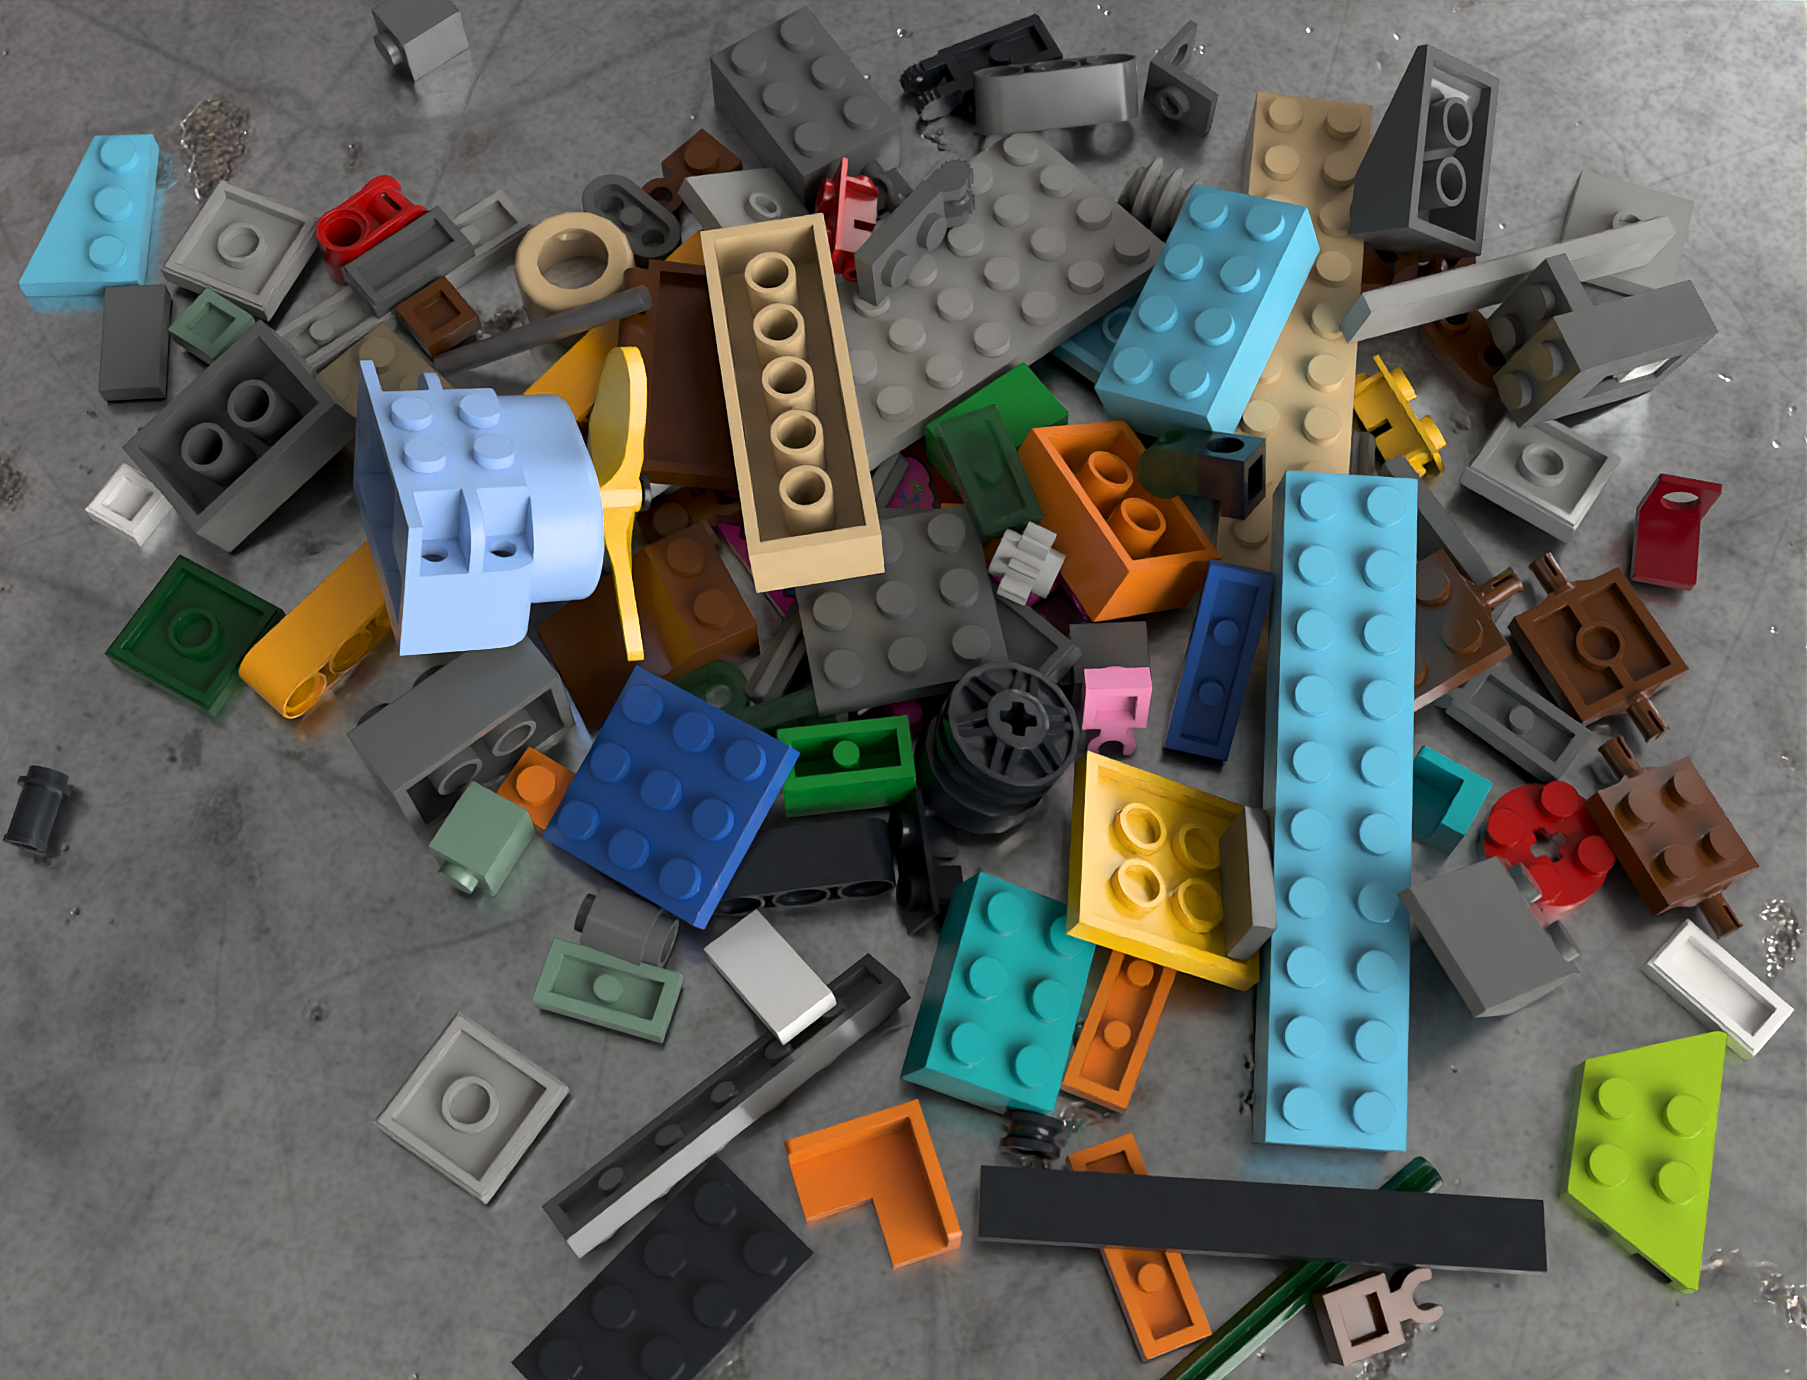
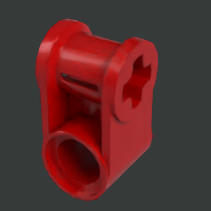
M387 174L380 175L370 180L359 192L336 208L326 212L318 220L316 236L327 271L334 280L348 285L340 270L341 267L429 210L425 206L414 205L402 194L401 185L393 176Z

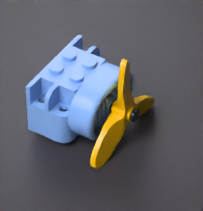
M614 347L607 354L599 378L595 404L589 420L587 447L570 406L558 395L496 396L493 388L443 390L436 372H421L418 377L417 390L382 392L373 360L359 361L353 488L400 656L503 648L523 640L528 631L531 603L581 600L593 593L600 579L605 549L615 586L627 660H644L632 581L631 538L635 512L648 511L650 508L651 486L648 475L640 473L644 459L643 440L646 422L647 381L643 359L637 347Z

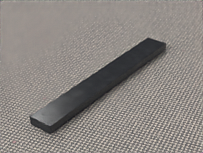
M981 1165L977 1241L1542 1275L1547 1272L1544 1200Z

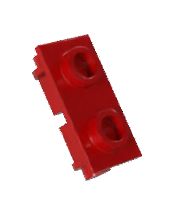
M842 157L833 178H824L820 184L815 212L823 213L834 272L842 274L844 279L849 282H858L854 253L873 234L871 232L876 225L878 190L873 185L872 180L866 176H847L848 158Z

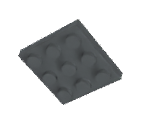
M972 503L879 520L885 573L795 587L819 717L951 693L968 671L988 662H1009Z

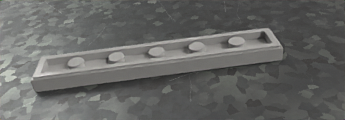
M502 188L494 191L451 219L472 243L475 256L446 274L445 277L455 289H458L514 253L527 231L534 227L533 223ZM348 284L275 332L288 341L317 373H320L381 322L386 324L392 331L402 325V322L399 320L395 308L378 319Z
M1658 216L1366 291L1360 295L1343 318L1339 327L1349 344L1503 303L1545 258L1566 253L1580 282L1644 266L1675 236L1676 231L1668 216Z

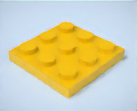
M1086 751L1074 763L1066 934L1243 992L1247 991L1260 981L1259 950L1248 961L1226 957L1219 839L1245 806Z

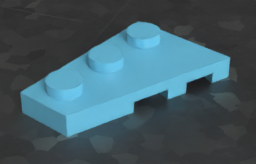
M153 134L94 136L18 283L26 297L105 295V287L145 285L159 157V146Z

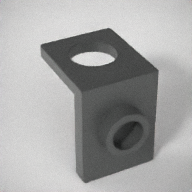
M1190 20L1150 61L1144 97L1157 105L1169 118L1181 121L1201 136H1204L1211 129L1218 94L1181 70L1191 59L1198 24ZM1179 49V51H1178V53L1176 54L1175 58H1174L1173 61L1170 63L1172 57L1174 56V54H1175V53L1177 52V50Z

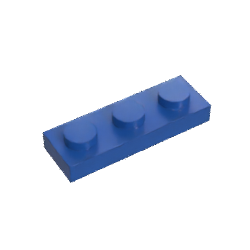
M1209 558L1164 737L1165 748L1223 761L1228 760L1275 580L1273 572Z

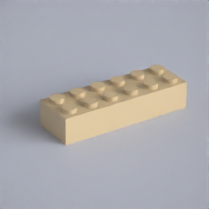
M823 213L701 231L700 236L747 548L756 593L885 573L880 524Z

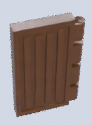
M649 259L648 269H626L623 272L622 292L644 285L652 298L651 309L620 319L618 347H637L639 349L646 373L647 407L643 440L644 459L640 473H646L650 483L739 492L705 265Z

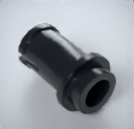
M36 765L29 766L26 776H19L17 784L23 788L8 832L3 838L5 843L29 851L46 852L48 847L47 841L62 798H69L72 791L66 787L69 776L57 770Z

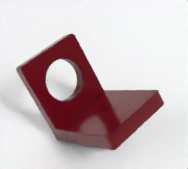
M1664 473L1659 474L1636 507L1631 580L1688 591L1694 588L1697 582L1701 520L1722 494V484ZM1673 492H1686L1697 496L1698 499L1690 502H1674L1663 496Z

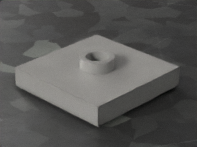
M774 167L685 177L678 191L681 199L705 231L810 215Z
M1582 169L1575 184L1560 242L1658 216H1668L1676 234L1647 265L1584 282L1628 295H1635L1669 286L1675 282L1695 201Z
M220 179L160 270L168 282L201 294L208 287L250 315L269 322L319 244L316 236V225L320 218Z
M1507 409L1469 462L1458 482L1567 544L1622 458L1553 419L1518 429L1509 409Z
M457 1011L373 1121V1124L487 1205L570 1090L560 1080L460 1011Z

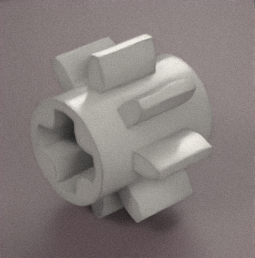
M1029 521L1023 535L1007 528L988 569V573L1002 579L997 594L1023 606L1030 592L1045 599L1047 598L1066 557L1065 554L1051 548L1057 533Z

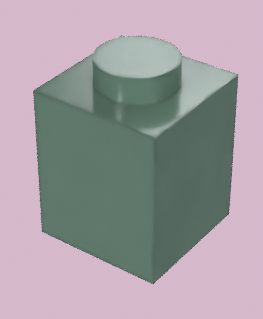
M471 780L428 847L441 867L437 872L438 875L446 882L468 894H471L475 887H478L495 897L537 831L528 810Z

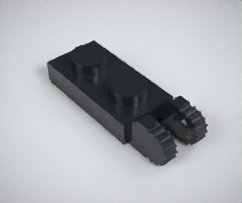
M1033 14L938 50V55L924 59L918 64L914 63V65L908 66V69L904 70V73L900 75L901 79L899 81L904 92L908 95L912 94L914 96L924 91L923 95L915 101L916 105L914 107L919 118L929 122L937 117L942 118L949 115L959 104L965 106L975 102L973 72L997 66L1063 59L1064 55L1040 16ZM944 78L948 82L936 87Z

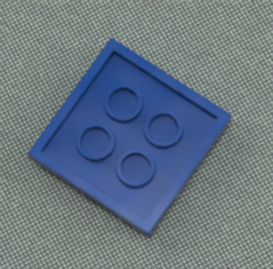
M636 665L542 837L689 924L704 930L801 752Z

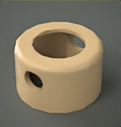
M564 212L545 218L527 231L516 249L514 273L529 323L622 292L623 272L628 268L636 267L634 255L626 235L610 220L590 212ZM575 256L597 257L608 262L607 268L599 279L591 285L578 289L560 288L550 284L542 276L543 272L557 262ZM591 329L554 341V343L564 347H573Z

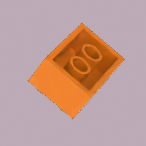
M1126 420L1032 428L1000 480V483L1027 523L1031 521L1057 533L1051 548L1066 555L1059 572L1093 622L1186 607L1204 582L1209 558L1219 561L1223 558Z

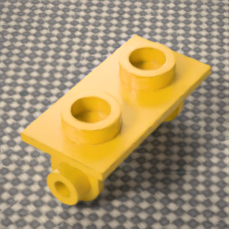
M1377 354L1373 359L1379 370L1378 373L1371 377H1368L1367 373L1355 375L1353 403L1355 412L1369 433L1387 422L1392 426L1391 429L1375 438V445L1386 462L1402 455L1421 477L1426 472L1423 465L1433 460L1441 473L1446 470L1438 453V450L1447 446L1443 436L1429 414L1420 420L1416 417L1408 402L1415 399L1417 395L1401 368L1398 366L1389 372Z

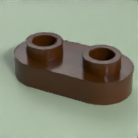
M1478 310L1418 326V338L1422 346L1469 394L1482 400L1501 399L1499 390L1492 377L1507 362L1501 350L1494 343L1492 332L1486 323L1487 319ZM1445 319L1453 320L1457 322L1459 325H1452L1448 323ZM1485 359H1494L1500 366H1492Z

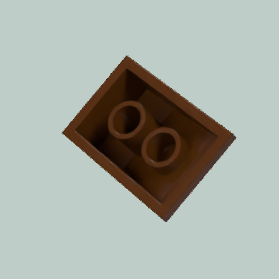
M702 522L654 542L631 556L632 581L644 660H627L612 572H609L599 580L590 596L581 600H571L536 626L589 735L602 728L636 665L686 690L760 655L757 623Z

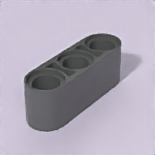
M1104 54L990 67L973 72L977 132L980 134L1007 135L1120 122L1139 116L1137 59L1132 54Z

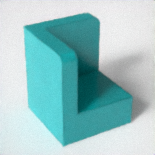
M1422 746L1413 759L1412 836L1449 857L1464 838L1494 783L1427 746Z

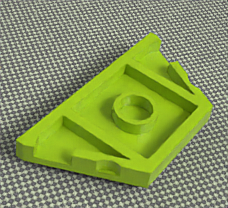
M1721 1031L1708 1032L1589 1058L1577 1065L1560 1187V1198L1585 1218L1600 1222L1607 1230L1610 1238L1630 1254L1638 1252L1670 1278L1668 1284L1678 1292L1688 1295L1697 1292L1699 1288L1727 1033Z

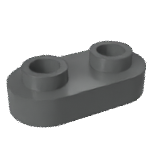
M615 174L603 175L591 181L584 189L582 194L584 212H590L610 220L626 235L637 267L648 269L649 259L665 261L683 244L681 227L676 217L630 179ZM612 209L621 210V212L616 215L605 214L606 212ZM651 243L662 244L658 247H646Z

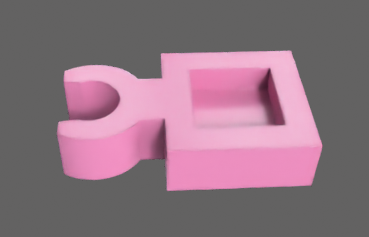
M1110 666L1101 669H1084L1080 718L1082 730H1085L1088 751L1099 754L1101 744L1114 740L1122 743L1123 755L1133 754L1136 748L1134 728L1147 727L1152 693L1149 667L1124 668Z

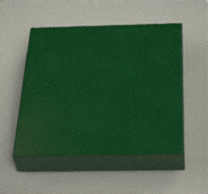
M179 554L104 654L113 664L215 719L243 681L239 677V668L246 654L286 614L283 609Z

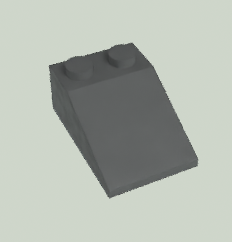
M1429 44L1417 46L1355 175L1353 201L1350 206V236L1403 256L1411 252H1418V261L1421 263L1429 262L1435 254L1442 255L1444 260L1481 256L1499 78Z
M1495 856L1410 886L1397 894L1474 1018L1513 1014L1581 974L1572 960L1581 955L1577 944L1559 920L1551 924L1548 923L1535 903L1536 900L1543 897V893L1531 873L1521 862L1512 867L1508 859Z

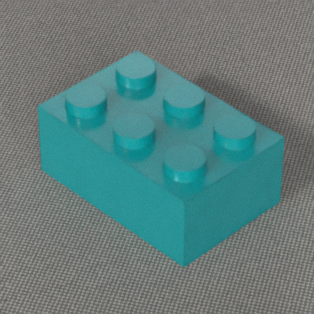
M981 871L953 888L900 1074L901 1079L1003 1115L1009 1111L1030 1112L1041 1115L1053 1113L1096 947L1095 943L1066 934L1068 904Z

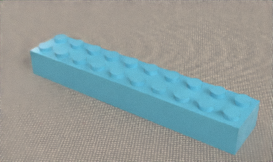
M1286 470L1273 493L1270 572H1273L1275 580L1269 599L1263 810H1267V815H1269L1277 929L1259 949L1260 981L1257 982L1252 1143L1376 1152L1406 1151L1410 914L1397 894L1411 886L1418 479Z

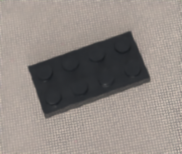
M716 1155L511 1363L527 1380H699L815 1258V1253Z

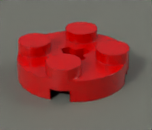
M1552 781L1547 784H1527L1504 794L1487 813L1482 823L1481 840L1477 844L1478 862L1495 856L1508 859L1512 867L1521 862L1540 887L1543 897L1536 900L1535 903L1539 909H1542V913L1547 914L1567 912L1585 903L1603 885L1609 870L1616 861V855L1584 806L1583 802L1586 799L1580 796L1572 785L1564 781ZM1534 834H1542L1556 842L1559 847L1556 851L1559 861L1552 862L1547 855H1541L1536 858L1532 854L1530 848L1537 841Z

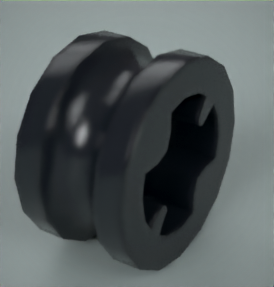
M1009 1111L1004 1113L1002 1123L1008 1127L1009 1133L1006 1137L1000 1138V1150L1033 1159L1055 1160L1060 1158L1061 1148L1055 1145L1054 1139L1057 1134L1063 1133L1065 1124L1063 1121L1030 1112Z

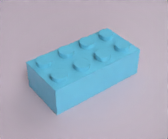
M1194 184L1094 387L1111 421L1126 420L1135 432L1199 448L1202 440L1215 436L1218 432L1234 433L1320 251L1306 206Z

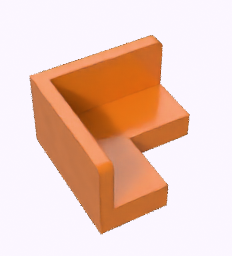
M918 1099L784 1142L786 1157L806 1223L872 1202L893 1269L959 1248L962 1238L961 1229Z

